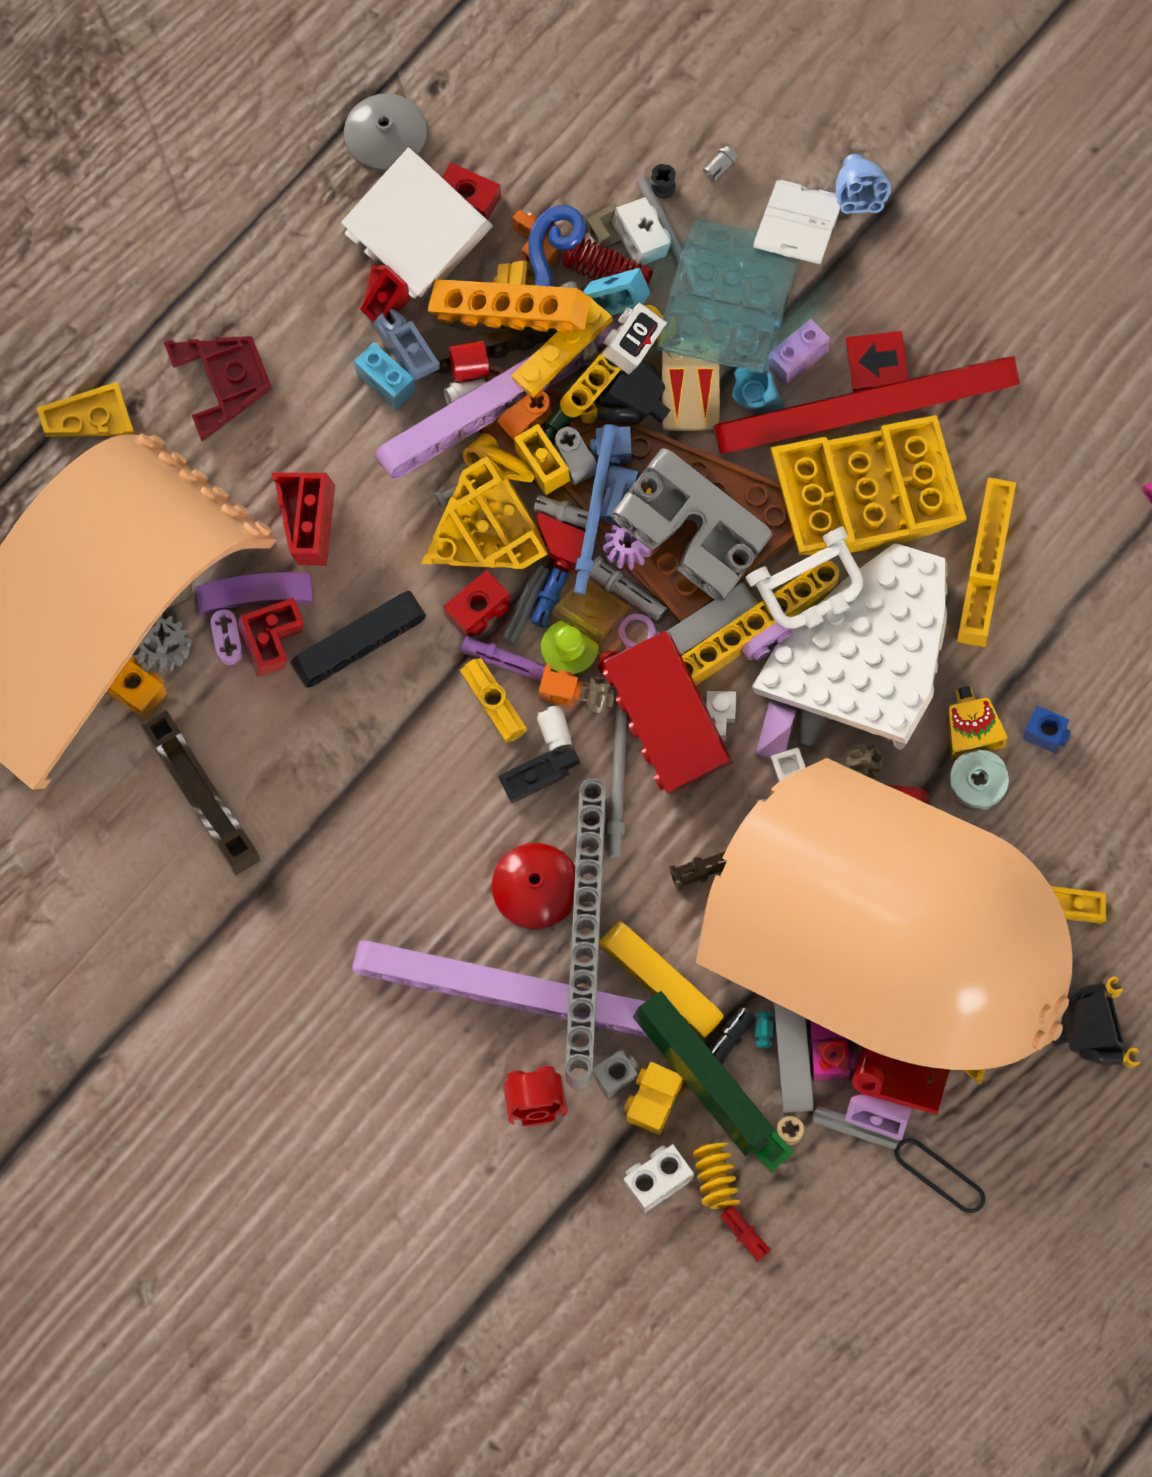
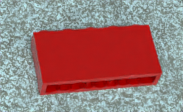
M665 630L603 662L606 667L603 670V674L610 686L615 685L619 695L615 697L622 712H628L632 720L628 723L629 728L635 738L640 737L644 748L641 749L642 755L648 765L653 764L657 772L653 776L661 791L665 789L666 793L672 794L734 763L670 632Z

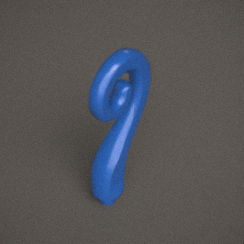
M558 205L549 208L537 218L531 228L529 256L535 275V286L554 287L553 275L543 250V241L546 232L555 222L561 220L569 221L573 225V231L568 237H561L559 227L553 226L549 232V242L554 248L569 250L575 248L584 238L586 231L584 217L572 206Z

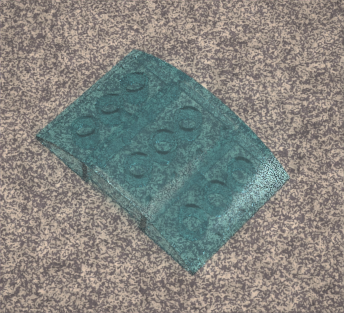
M696 218L685 242L663 318L667 324L659 335L657 350L768 374L791 288H793L801 259L753 248L757 231Z

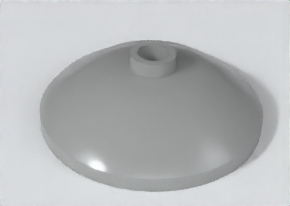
M378 94L364 99L352 109L345 122L344 139L349 153L359 164L371 170L387 171L408 147L420 155L427 139V125L421 110L409 99L395 94ZM383 121L389 123L387 126L379 125Z

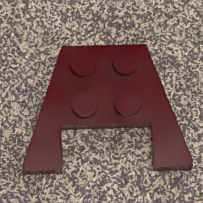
M252 336L216 338V340L211 341L188 339V342H175L174 340L164 342L173 368L202 359L219 403L218 406L192 415L201 441L209 438L272 390Z

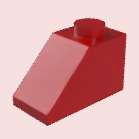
M538 512L536 516L537 526L551 563L560 571L578 573L575 570L577 558L581 556L585 532Z

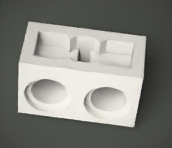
M673 1144L668 1148L665 1145L659 1147L650 1155L651 1160L643 1165L639 1162L625 1172L627 1176L623 1178L624 1185L644 1213L694 1180L693 1171ZM671 1161L678 1166V1169L673 1174H666L661 1170V1166L665 1162ZM644 1178L653 1182V1187L645 1192L640 1191L636 1187L637 1182Z

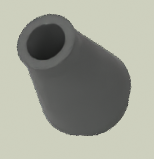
M801 710L800 732L797 744L814 749L829 718Z

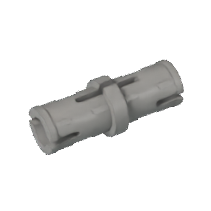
M541 494L537 497L540 503L535 502L534 512H540L563 523L568 522L586 529L589 511L571 506V503L565 500L559 502L544 497Z

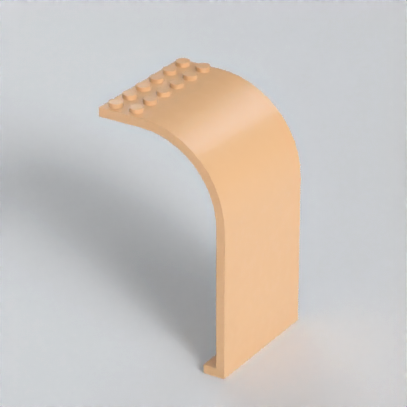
M119 435L104 440L84 452L65 467L39 493L0 545V762L32 790L47 787L52 780L47 775L146 634L174 599L201 573L225 556L242 549L271 548L277 540L270 534L271 529L260 521L255 522L250 518V512L240 504H233L228 499L229 495L220 487L210 485L207 482L208 477L197 469L192 470L186 465L187 460L177 452H170L165 447L166 442L156 435Z

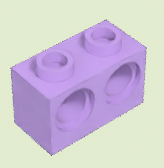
M810 319L768 353V366L787 386L829 352L830 338Z

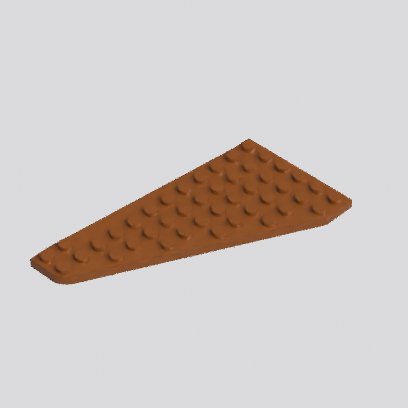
M489 365L490 375L483 379L485 382H488L506 370ZM548 388L544 392L549 397L551 410L553 411L564 394ZM581 416L574 417L567 426L579 432L590 452L591 439L596 438V428H602L604 425L609 424L617 425L618 427H630L632 464H621L619 467L639 471L640 477L660 449L670 450L763 522L772 531L773 535L739 581L795 539L779 482L637 424L599 420L598 417L596 421L589 424L584 423L581 420ZM497 420L478 430L481 434L487 433L493 436L498 442L499 448L521 460L515 451L514 440L497 423ZM542 424L540 427H541L542 430L544 431V430H545V427H544V425ZM554 435V437L550 441L554 448L556 435ZM595 476L576 485L568 482L547 496L559 502L568 501L571 503V506L589 511ZM534 479L532 482L539 487V485ZM641 484L642 490L646 493V489L650 487L645 484ZM599 517L595 541L603 548V545L607 543L605 541V534L612 533L611 527L613 524H609ZM685 520L671 537L651 551L650 557H643L645 562L643 566L637 562H634V569L632 570L628 568L626 563L623 566L654 597L667 607V610L679 623L715 600L677 571L687 544L697 532V525L692 520ZM631 542L624 543L625 548H631ZM732 555L733 561L736 564L743 565L740 557Z

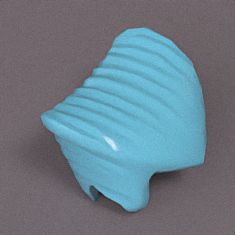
M749 363V365L736 369L734 373L736 382L733 387L732 398L744 409L757 415L784 407V402L779 395L767 364Z

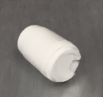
M551 706L544 712H538L537 722L551 753L570 748L572 746L571 735L563 710L559 706Z

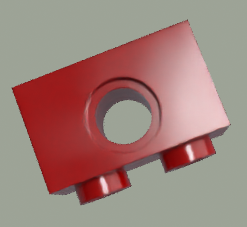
M450 162L442 178L460 195L467 192L472 193L473 196L465 199L488 220L501 198L500 184Z
M485 570L443 606L444 614L464 637L478 636L487 628V623L495 616L499 618L508 611L509 604H511L510 594L488 570ZM481 602L486 605L485 609L481 611L472 609L475 603Z

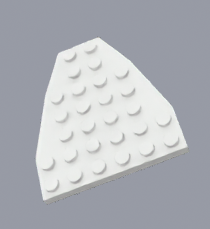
M894 543L859 569L863 578V586L859 595L847 602L850 607L849 609L836 616L830 611L822 615L824 622L811 629H808L806 624L791 630L794 634L792 637H787L780 645L777 643L752 686L755 694L907 744L934 694L933 681L935 673L938 672V653L942 649L947 621V609L945 606L947 562L945 558ZM850 576L843 580L820 603L850 588L852 582Z

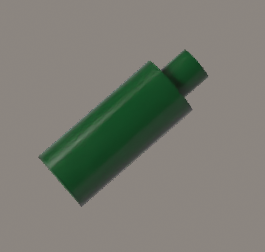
M572 396L574 404L581 406L580 399ZM560 402L543 423L545 427L544 433L550 441L561 428L567 427L574 418L564 414Z

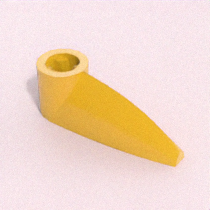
M487 433L480 434L462 453L463 460L468 466L473 465L488 455L509 479L531 483L534 480L535 474L519 458L499 448L496 439Z

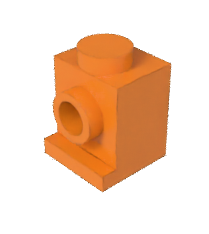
M546 664L539 687V699L573 708L575 700H580L584 683L579 682L578 678L574 677L575 675L571 672L564 670L552 672V666Z

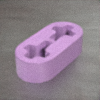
M221 609L216 611L211 618L215 651L218 659L223 664L233 665L241 659L243 654L238 623L231 611ZM223 618H226L228 622H232L227 625L228 633L225 634L221 625H219ZM230 640L232 648L236 649L232 651V656H227L225 652H222L226 650L225 641Z

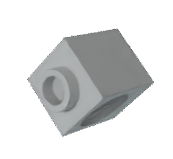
M620 1050L593 1067V1077L609 1100L636 1083L638 1078L637 1071L640 1068L631 1054L626 1057L624 1052ZM615 1067H621L626 1071V1074L621 1079H614L609 1075V1072Z

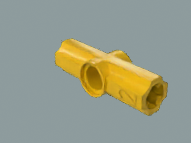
M482 658L473 659L460 670V673L481 704L483 712L489 716L505 743L513 742L520 738L527 731V728L506 697L504 689L498 685ZM491 696H498L501 699L495 705L488 704L486 700Z

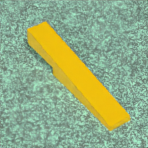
M988 477L957 642L986 647L1016 482Z

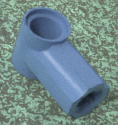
M615 465L610 466L600 519L609 524L618 525L612 519L611 513L639 478V471Z

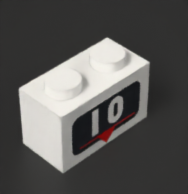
M640 302L632 310L628 307L618 320L622 325L617 331L612 329L603 342L607 346L602 355L627 374H630L639 365L667 324Z

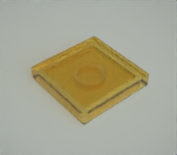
M588 580L585 595L575 594L574 586L553 608L552 615L566 624L577 628L582 634L600 644L629 614L631 607Z

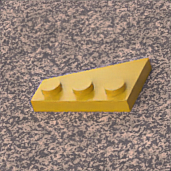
M118 382L37 407L46 437L135 435Z

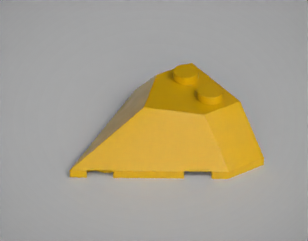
M488 455L462 471L459 482L448 502L421 564L524 569L548 554L539 528L509 478Z

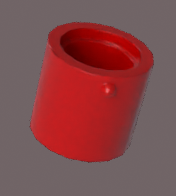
M483 341L449 347L450 364L455 383L489 377V364Z

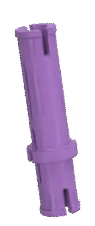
M470 636L465 637L460 653L477 659L482 658L485 665L490 666L494 664L541 683L546 664L544 665L500 649L495 643L487 644Z

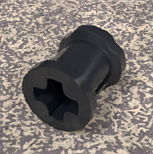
M659 164L652 169L651 187L659 198H668L676 190V172L670 165Z

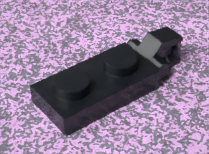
M574 749L560 755L559 751L552 753L549 751L499 775L498 778L510 803L513 804L563 780L564 777L570 775L568 770L580 764V760Z

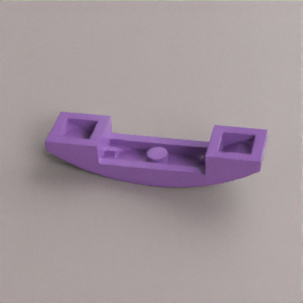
M307 573L250 574L220 579L196 586L199 615L214 614L216 611L227 608L279 603L293 597L296 604L313 603L311 576Z

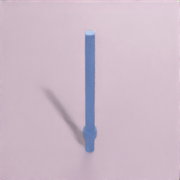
M604 425L581 556L577 558L575 568L578 573L574 593L578 595H585L589 573L593 571L594 561L592 560L616 429L613 425Z

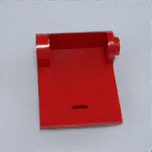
M862 1046L853 1075L852 1085L862 1094L937 1115L950 1069L933 1068L900 1061Z

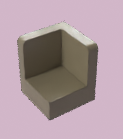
M616 204L587 218V230L594 242L597 243V246L602 245V250L605 247L609 249L622 242L611 223L617 208Z

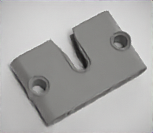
M663 448L660 449L611 513L612 519L651 551L671 537L685 520L694 521L697 525V532L687 544L677 571L718 601H724L773 535L772 531L763 522L673 452ZM641 484L649 486L652 494L645 493L641 488ZM732 555L740 557L743 565L736 564L733 561Z

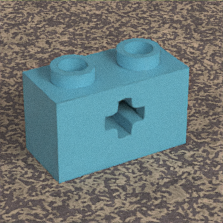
M640 268L590 281L583 291L611 316L623 313L628 307L632 310L639 302L643 305L651 293Z
M374 342L354 361L356 374L394 409L397 410L416 392L415 381L412 376Z

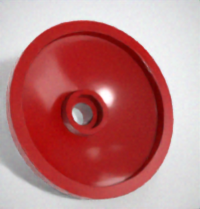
M527 843L509 851L497 864L492 876V895L500 913L511 923L527 929H544L561 922L573 910L575 865L560 849L544 843ZM537 876L540 878V882L538 884H531L529 882L530 878Z

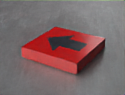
M902 331L846 337L845 342L852 392L909 379Z

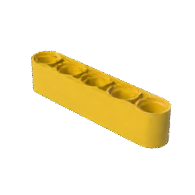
M645 305L646 308L661 318L657 308ZM604 349L562 397L560 406L567 416H580L621 370L618 366H612L607 362L606 357L602 355ZM589 376L596 378L599 385H593L589 380ZM572 396L580 399L581 406L574 404Z
M618 921L599 940L601 948L653 996L662 991L700 1038L704 1039L724 1018L722 1012L623 922Z

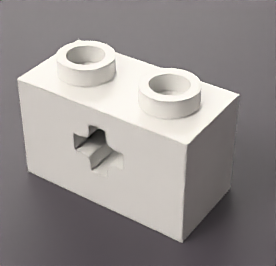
M646 197L615 209L611 223L632 260H636V265L640 262L642 265L666 257L671 244V237L667 229H663L658 220L656 209L650 206Z

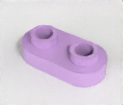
M776 622L748 641L741 651L749 661L754 659L760 661L770 653L769 649L777 643L779 645L782 644L787 637H792L794 634L791 630L793 629L784 628Z

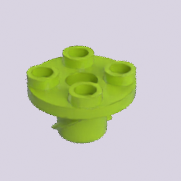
M567 619L559 621L548 628L541 641V653L545 664L552 666V671L564 670L576 676L586 672L593 666L599 654V643L591 627L581 621Z

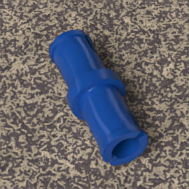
M551 569L544 590L539 592L538 598L540 600L530 620L531 623L537 625L541 615H543L539 625L541 628H548V623L555 606H559L561 602L559 597L569 577L567 573L562 571L558 582H556L560 571L558 569Z

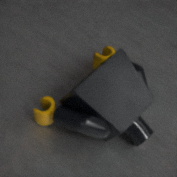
M641 360L639 365L630 374L621 369L599 400L598 404L600 406L596 408L595 404L592 403L585 410L586 412L580 415L581 420L584 423L590 424L596 421L598 417L599 420L638 425L649 414L659 423H662L669 414L670 409L658 401L666 387L661 381L655 366L652 363Z
M1112 976L1106 985L1097 983L1082 987L1069 1000L1068 1007L1063 1013V1030L1060 1037L1056 1041H1052L1054 1046L1069 1043L1072 1052L1079 1054L1084 1060L1100 1065H1121L1123 1063L1128 1068H1134L1141 1063L1132 1062L1129 1059V1053L1137 1054L1140 1052L1137 1048H1130L1125 1053L1121 1051L1126 1048L1113 998L1119 997L1123 988L1114 990L1111 985L1119 981L1118 977Z

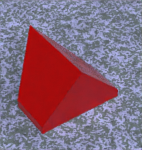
M372 264L365 300L360 310L373 322L381 314L389 321L392 318L390 310L399 311L411 300L408 294V284L389 266Z

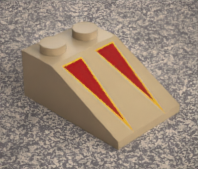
M719 338L662 339V382L666 387L663 392V404L670 409L669 414L663 420V431H714L713 425L720 423Z

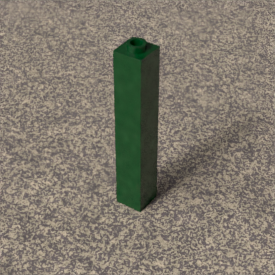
M660 991L640 1005L634 1013L633 1019L742 1153L747 1156L755 1150L759 1154L771 1144L769 1138L775 1129L665 994Z

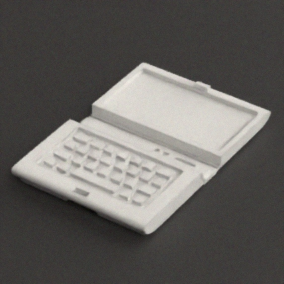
M777 180L757 232L753 248L821 264L832 229L835 226L841 209L837 202L836 193L820 189L818 191L803 187L800 184Z

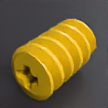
M728 1143L705 1145L693 1152V1157L700 1160L695 1164L696 1170L702 1172L697 1176L698 1182L705 1183L699 1188L701 1194L707 1195L702 1199V1205L710 1207V1209H723L740 1204V1200L731 1199V1195L738 1192V1188L729 1187L728 1185L736 1180V1176L726 1174L727 1171L734 1168L733 1164L724 1163V1160L732 1156L729 1152H722V1148L728 1146Z

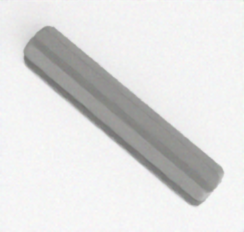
M816 1107L812 1121L815 1124L890 1149H895L898 1145L899 1139L845 1121L846 1115L822 1107Z

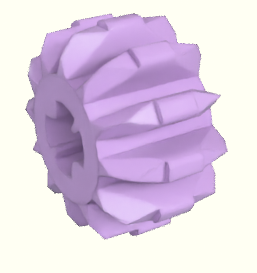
M613 524L611 527L612 533L605 534V541L607 543L603 545L604 552L609 553L608 561L610 563L617 561L619 569L625 563L628 564L630 570L634 569V562L643 566L645 563L643 557H650L651 550L626 530ZM631 542V548H625L624 543Z

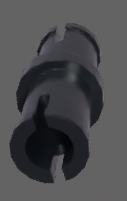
M740 1007L728 1026L720 1030V1037L710 1049L721 1064H723L732 1049L740 1045L742 1042L741 1037L756 1019L750 1011L744 1013L746 1011L745 1008Z

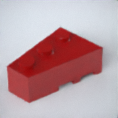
M272 473L278 494V503L284 520L283 525L290 554L298 565L327 566L335 484L327 473Z

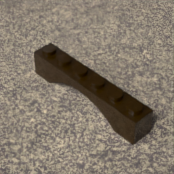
M446 325L421 332V336L440 363V369L433 373H447L452 370L449 357L450 346L483 341L487 358H501L507 355L508 352L518 349L521 351L529 350L536 344L547 342L557 330L548 328V331L543 332L525 326L524 330L512 328L494 333H475Z
M167 710L141 724L146 737L235 876L259 862L260 858L257 850L216 791Z

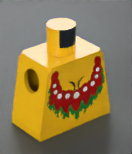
M971 686L957 689L955 694L958 704L949 706L947 713L951 759H957L967 752H977V750L992 751L1005 748L1008 738L990 699L985 697L975 700Z

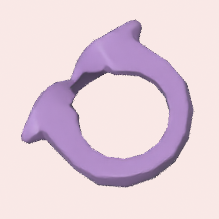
M644 614L627 616L620 623L618 630L619 637L626 647L625 650L637 645L634 641L629 640L625 634V628L632 621H641L648 627V639L659 634L650 617Z

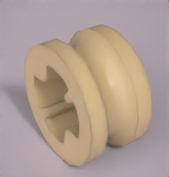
M786 1116L779 1121L777 1134L787 1145H795L803 1137L804 1125L797 1117ZM791 1123L793 1128L798 1127L799 1132L795 1131V1137L790 1138L788 1133H782V1129L786 1130V1124Z

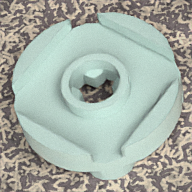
M977 750V752L961 755L954 762L950 773L951 792L962 804L975 809L987 810L992 805L997 804L1004 797L1009 784V776L1003 760L998 755L987 750ZM980 773H983L985 775L984 780L987 783L985 785H975L974 779L971 776L973 774L978 776Z

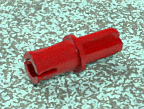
M730 1206L722 1212L720 1218L737 1237L735 1241L737 1243L741 1242L756 1262L760 1261L762 1257L772 1250L755 1232L754 1229L756 1227L754 1225L750 1226L734 1206Z

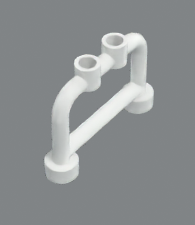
M843 526L823 536L827 548L773 576L770 575L766 566L745 576L750 587L757 586L772 617L779 625L784 628L794 629L806 624L808 629H811L824 622L822 615L832 611L834 616L849 609L850 607L847 602L859 595L863 586V578L844 541L848 538V535ZM839 555L851 578L850 588L818 605L808 608L797 616H786L771 589Z

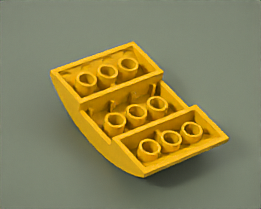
M937 415L883 425L879 431L827 440V437L771 447L772 457L799 555H814L827 548L823 536L841 526L844 527L848 538L844 541L850 553L883 548L894 543L908 542L966 521V515Z

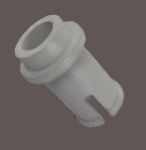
M728 146L720 148L718 150L719 154L703 168V172L707 173L706 176L713 182H716L730 165L734 166L736 164L735 160L738 156Z

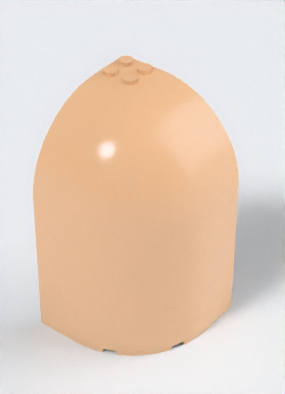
M828 758L797 771L777 783L771 789L772 795L766 802L760 800L740 825L723 856V859L727 860L721 876L715 875L709 893L697 952V964L867 1049L890 1058L921 1066L951 1070H981L1001 1067L1026 1058L1060 1037L1063 1030V1025L1061 1024L1062 1016L1069 1004L1067 996L1072 975L1073 957L1068 925L1060 903L1042 873L1024 854L1005 840Z

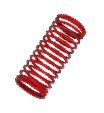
M585 237L575 247L571 258L570 255L573 248L566 250L563 259L564 267L571 268L572 271L576 270L578 274L582 272L583 276L587 275L589 279L593 278V280L601 279L605 272V277H608L611 274L622 273L623 269L626 272L639 267L649 286L653 275L652 267H647V265L642 267L641 262L636 265V260L630 263V257L624 261V254L619 258L618 252L613 255V250L608 252L607 247L602 250L601 244L598 246L596 242L591 244L590 239L585 242ZM587 246L586 251H585V253H584V255H583V257H582V259H581V256H582V254H583V251H584L585 247ZM593 248V250H592V252H591V255H590L589 259L587 260V258H588V256H589V253H590L591 249ZM576 260H577L576 267L573 268V264H574V263L576 262ZM583 262L582 269L579 271L578 268ZM588 266V271L584 273V270ZM594 268L593 274L590 276V272ZM600 270L599 277L596 279L595 275Z

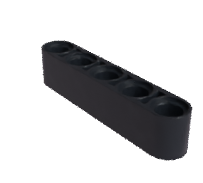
M411 591L403 592L299 653L291 660L290 664L306 688L313 687L417 626L426 618V614Z

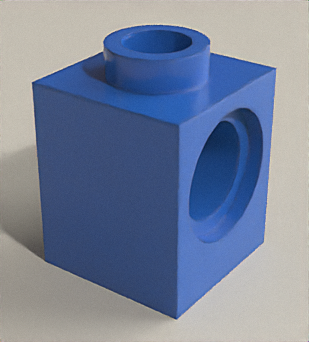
M1037 705L1027 725L1023 739L1056 753L1058 746L1064 747L1070 736L1071 731L1067 729L1069 719ZM1051 726L1056 730V734L1046 735L1042 732L1041 728Z

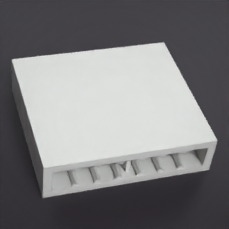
M409 147L341 222L347 228L345 234L356 244L361 241L367 247L364 252L372 260L377 262L380 259L408 284V294L415 299L419 296L425 301L432 294L435 279L445 280L493 227L480 212Z

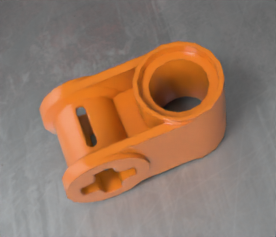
M540 390L533 397L532 401V397L527 394L515 405L505 410L498 418L497 423L513 440L516 436L537 424L541 426L552 413L547 393Z

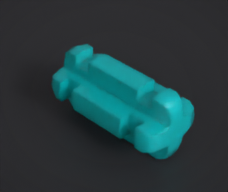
M767 1011L757 1012L756 1018H759V1021H756L755 1038H758V1041H755V1045L759 1048H770L773 1045L770 1039H773L774 1022L771 1021V1018H774V1015Z

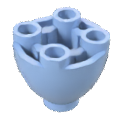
M849 155L843 161V167L836 180V198L841 211L846 214L880 212L884 208V202L887 201L891 194V183L880 166L865 159L862 155Z

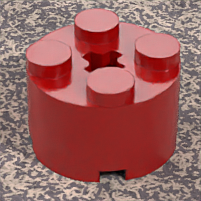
M543 1066L534 1072L525 1073L518 1070L507 1074L508 1080L503 1084V1091L509 1123L515 1125L514 1120L522 1121V1126H538L556 1121L555 1115L561 1112L562 1117L567 1114L562 1076L555 1072L553 1066Z

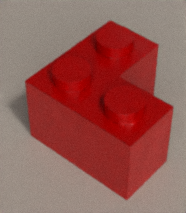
M294 597L239 616L237 625L257 677L285 668L287 658L280 640L302 632L304 622Z

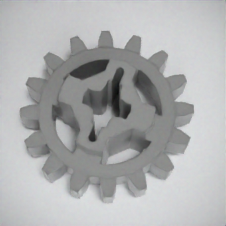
M161 615L132 656L138 655L136 662L138 664L146 662V669L148 670L152 666H157L158 672H161L163 666H166L168 670L172 671L174 664L182 666L184 659L188 658L192 639L188 638L189 630H181V621L176 624L172 623V616L164 620Z

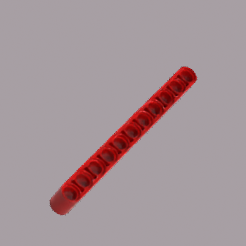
M1009 356L715 424L713 427L719 454L1005 389L1020 385L1021 383L1015 356Z

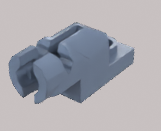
M393 309L390 310L392 316L390 324L383 314L379 315L374 322L376 332L383 340L389 352L393 354L398 364L404 370H408L414 381L440 369V363L412 321L407 323L405 318L397 310Z

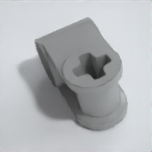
M572 427L561 428L555 436V449L569 468L571 484L576 485L596 475L597 462L576 429Z

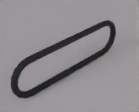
M907 1138L898 1143L895 1148V1157L904 1168L960 1210L966 1213H975L983 1208L985 1194L978 1185L919 1141ZM906 1143H913L976 1189L981 1196L980 1204L973 1209L962 1206L905 1163L899 1155L901 1146Z

